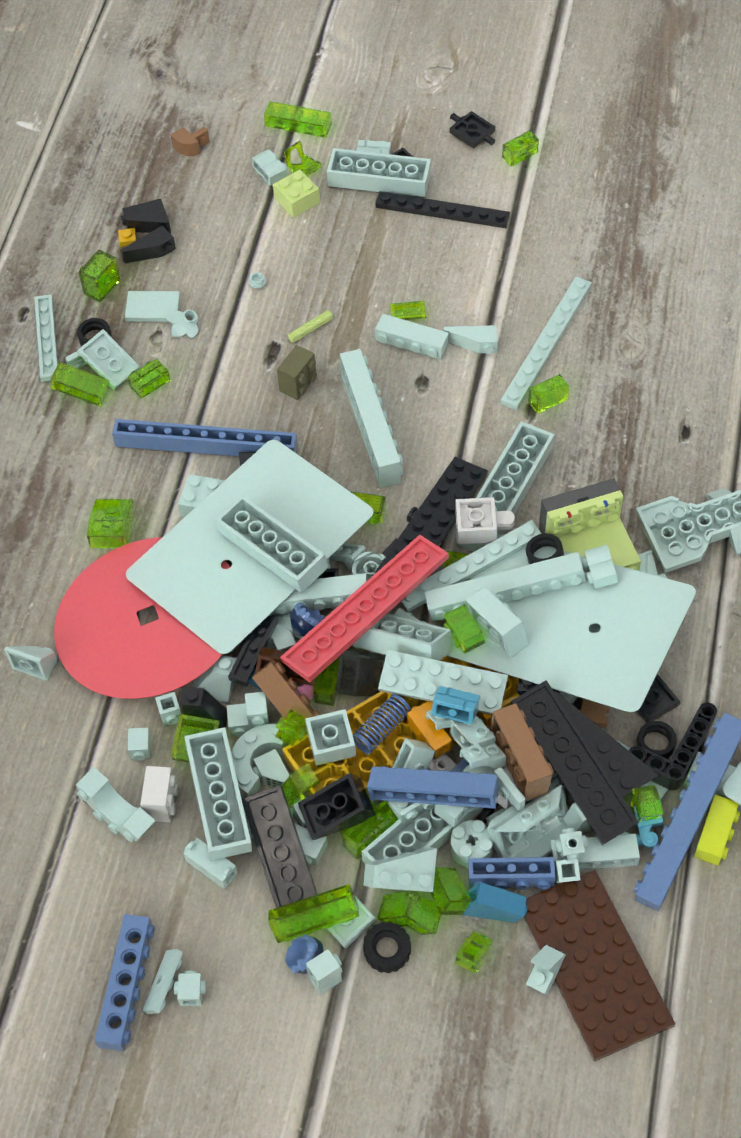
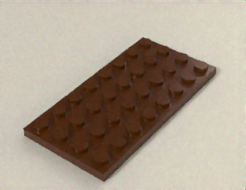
M596 870L581 875L579 881L564 882L526 898L527 913L524 919L539 949L541 950L545 945H548L566 954L556 975L555 982L594 1061L675 1027V1022Z

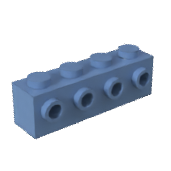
M554 857L468 858L469 888L482 882L504 890L508 887H516L519 890H525L529 887L549 889L554 887L555 883Z

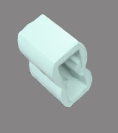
M269 149L252 157L253 168L269 186L287 177V166L279 161L277 155Z
M608 545L584 551L586 557L582 559L585 569L589 568L590 572H587L589 584L594 583V587L597 589L619 583Z

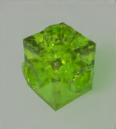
M290 709L285 718L281 716L276 728L279 730L275 737L291 746L295 744L296 740L301 741L306 733V730L303 729L306 724L305 717Z

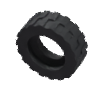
M389 921L373 925L367 931L363 943L364 957H366L367 963L371 965V968L381 973L396 972L398 969L403 968L405 963L409 961V955H411V941L406 930L400 927L399 924ZM390 937L397 942L398 950L395 955L383 957L377 952L376 946L380 939Z

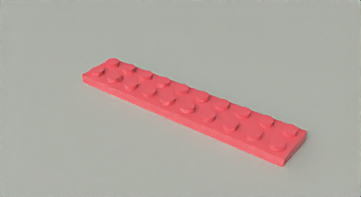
M417 536L280 657L281 662L310 683L449 559L448 552L425 537Z

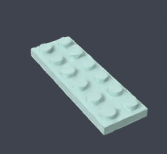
M387 650L378 690L433 702L439 686L450 687L480 695L478 712L492 715L493 711L501 709L508 675Z

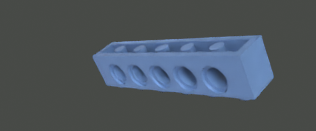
M124 914L95 1036V1043L98 1048L124 1051L125 1044L128 1045L130 1042V1022H134L136 1015L134 1004L140 998L139 982L144 979L145 967H143L144 960L148 959L150 953V946H148L149 938H153L154 925H152L150 917ZM133 938H141L138 943H131ZM129 958H136L133 964H126ZM124 979H131L128 985H121ZM127 1000L124 1006H116L118 1001ZM115 1021L122 1022L120 1027L116 1029L111 1028Z

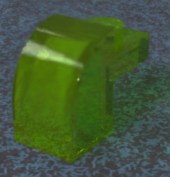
M654 785L632 788L634 797L630 801L631 808L633 810L634 806H636L639 822L660 819L663 815V809L657 788Z
M473 930L470 937L465 938L457 952L455 965L476 974L493 940Z

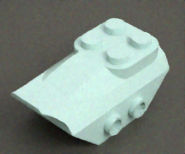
M562 782L550 789L547 794L541 795L525 805V808L518 812L512 806L489 822L488 834L493 839V848L499 858L545 857L552 852L550 840H556V835L562 834L563 829H568L563 820L568 812L566 789Z

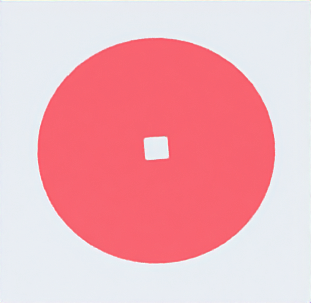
M162 537L135 541L101 556L73 581L60 603L54 627V640L58 656L67 672L77 682L96 693L122 699H139L162 695L195 680L223 655L214 650L127 579L126 571ZM226 561L221 563L223 569L230 568ZM150 606H155L159 619L141 626L137 612Z

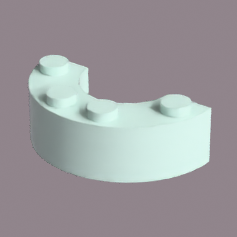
M264 724L248 730L237 740L231 755L240 795L243 799L257 794L261 788L260 778L252 770L254 766L253 759L276 749L278 754L283 755L282 749L294 741L292 728L280 724Z
M94 767L76 784L78 789L76 794L94 810L92 814L99 821L104 820L108 823V828L114 834L120 833L130 842L138 841L155 822L141 807L136 808L124 800L115 791L109 780Z

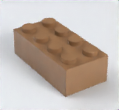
M516 703L493 711L490 731L495 735V744L506 755V766L518 790L525 797V801L547 794L551 784L553 769L551 764L546 762L541 745H537L533 729L531 727L528 728L524 712L519 710Z

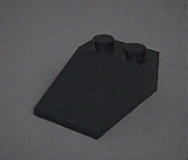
M348 773L298 803L312 840H317L359 825L376 815L362 779L352 773Z

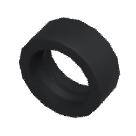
M90 318L83 321L77 329L80 345L83 346L90 340L86 339L85 335L92 330L104 329L112 338L108 323L100 318Z
M544 533L536 535L530 539L525 548L529 564L564 556L562 542L553 534ZM550 546L556 548V552L548 558L541 559L534 556V553L541 547Z
M650 721L640 728L636 742L637 746L668 759L674 752L677 739L676 733L670 725L662 721ZM651 732H658L667 737L669 744L666 749L653 750L645 744V736Z

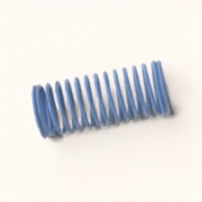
M392 694L371 715V718L369 717L368 721H365V724H362V727H359V730L353 733L354 743L361 751L371 754L374 748H377V745H380V742H383V739L389 736V732L391 733L392 729H395V726H399L398 723H401V720L407 717L408 712L405 708L394 700V698H397L410 712L409 704L401 696ZM389 704L392 705V707H393L397 712H395L392 708H390ZM374 720L377 721V723H378L385 731H387L388 734H386L377 724H375ZM370 723H372L382 734H384L385 737H382L381 734L375 728H373ZM364 729L367 730V731L369 732V734H370L374 739H376V740L378 741V743H376V742L364 731ZM361 733L365 734V736H366L372 743H374L375 747L372 746V744H371L365 737H363V735H362Z

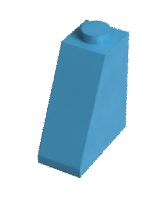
M480 882L462 894L459 914L515 923L524 918L527 913V897Z

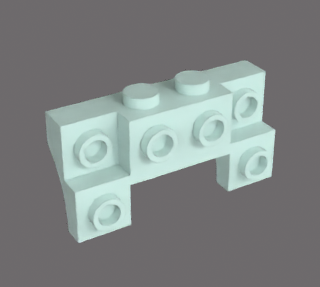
M432 710L426 712L427 720L431 719L434 722L436 730L451 728L450 735L462 748L459 756L461 758L464 757L470 763V769L480 766L497 769L505 766L506 755L495 744L496 738L494 733L484 725L480 718L476 716L473 724L470 725L432 715Z

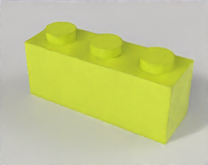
M714 795L694 855L695 858L717 866L721 859H726L729 848L725 847L727 841L731 842L735 831L731 828L733 822H738L741 811L737 810L738 803Z

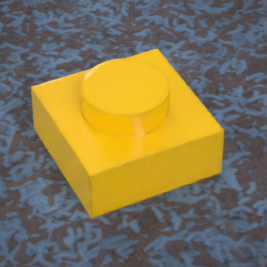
M135 228L118 230L120 247L128 246L136 241Z

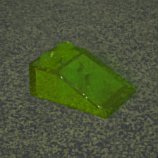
M133 499L95 500L87 528V539L90 548H118L128 544Z

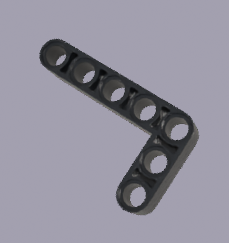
M709 702L700 705L671 761L640 746H633L629 749L633 755L659 775L652 782L669 790H677L681 787L697 752L701 749L717 715L716 706Z

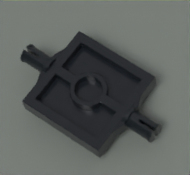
M472 111L462 117L455 113L450 115V119L456 122L450 127L452 135L473 149L483 141H486L491 146L494 145L495 139L490 137V135L495 132L496 126Z

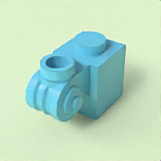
M659 802L634 806L635 813L633 814L639 822L637 824L639 833L636 834L638 846L654 849L656 843H659L657 834L651 832V830L655 827L664 826Z

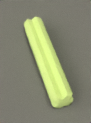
M326 310L289 333L288 339L291 343L298 341L332 320L333 314Z

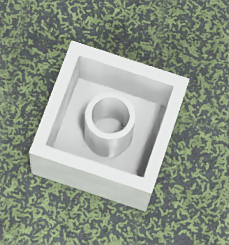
M146 766L140 803L141 808L155 822L171 823V817L176 812L174 796H178L179 785L176 784V775H173L171 767Z

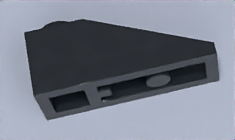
M161 226L120 251L123 262L130 263L163 257L175 250L176 247L174 237Z

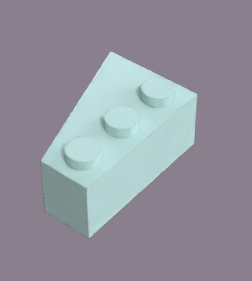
M424 847L394 857L365 863L363 885L372 888L433 892L437 848Z

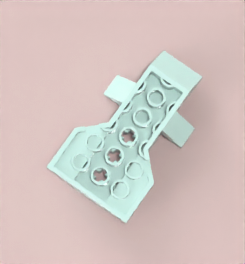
M722 488L707 493L708 501L698 505L690 502L687 504L679 501V498L670 496L636 508V513L643 526V532L665 573L701 561L710 543L729 537V542L736 556L741 555V490L732 493Z

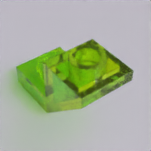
M309 763L290 774L282 785L289 808L293 807L300 800L305 799L303 793L320 783Z

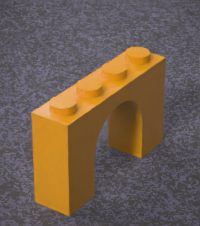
M426 701L420 706L411 708V711L407 713V723L421 742H425L435 751L433 758L437 759L452 750V739L443 728L436 730L434 722L431 719L427 720L426 712L432 710L433 702ZM477 712L476 716L483 721L487 728L490 727L492 715Z

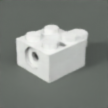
M494 497L456 499L455 514L458 544L491 543L497 539V530H511L514 527L515 516L513 512L495 511Z

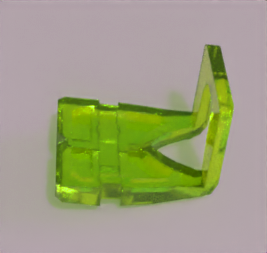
M300 141L284 150L286 165L293 173L301 170L306 176H309L311 172L313 173L321 167L319 161H315L304 154L302 142ZM293 149L297 150L298 155L302 159V162L299 164L291 163V151Z

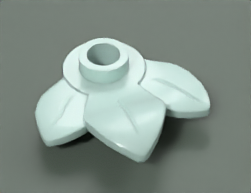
M176 310L169 313L165 318L173 324L171 329L173 337H182L186 334L192 339L198 333V315L193 310H186L184 312Z

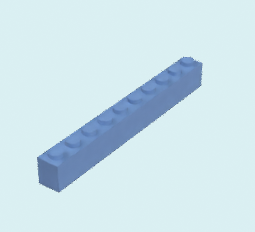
M124 419L115 420L112 432L116 447L239 456V452H257L270 440L281 442L296 454L298 448L297 434L288 432Z
M724 713L722 719L717 718L713 727L716 731L713 736L709 735L705 743L707 750L705 754L700 753L696 764L699 766L696 772L691 771L687 782L690 785L687 790L683 788L678 799L681 803L678 808L674 807L669 817L672 819L670 826L665 825L661 833L663 840L661 844L656 843L651 854L654 856L652 863L647 862L643 870L645 877L643 881L638 880L633 892L636 893L635 900L658 912L741 741V720L727 713Z

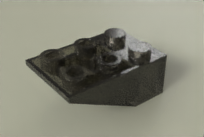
M347 649L339 657L335 693L351 696H374L381 692L378 690L386 655Z

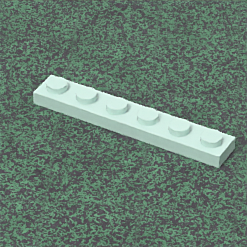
M52 295L36 296L34 301L41 382L58 380L59 370Z

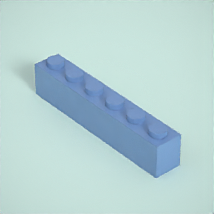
M382 766L372 767L367 789L370 800L496 808L499 783L497 775L490 773L450 772L447 770L432 771Z

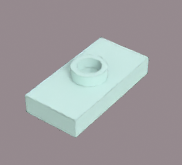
M499 767L494 771V775L498 777L499 791L505 799L508 798L519 812L525 808V797L504 770Z

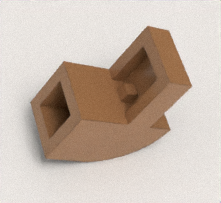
M183 127L170 135L172 147L185 156L200 154V147L210 142L209 133L205 127L192 134Z

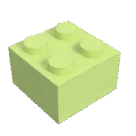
M301 170L273 184L274 199L293 218L320 203L319 188Z

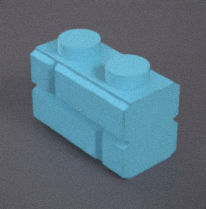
M439 686L433 699L432 715L472 725L478 712L480 695Z

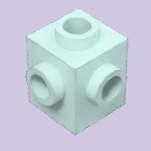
M575 828L563 829L562 834L556 835L555 848L556 852L560 853V857L566 856L567 860L580 858V853L585 852L584 848H587V841L585 835L581 834V831L575 832ZM570 839L575 841V847L569 846Z

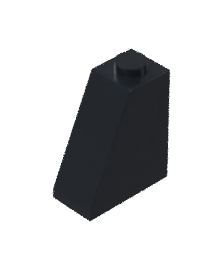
M161 198L122 208L123 216H121L123 226L126 225L127 229L135 228V232L150 233L163 226L171 234L170 223Z
M184 686L180 705L186 726L226 729L227 709L204 688Z

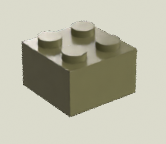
M298 345L292 349L277 368L279 392L296 400L305 394L309 384L314 382L317 377L315 353Z

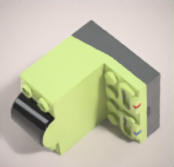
M615 478L541 500L539 531L542 534L547 533L557 536L562 542L564 551L570 553L579 552V555L586 557L585 550L608 545L613 564L637 571L640 570L641 560L620 519L623 494Z

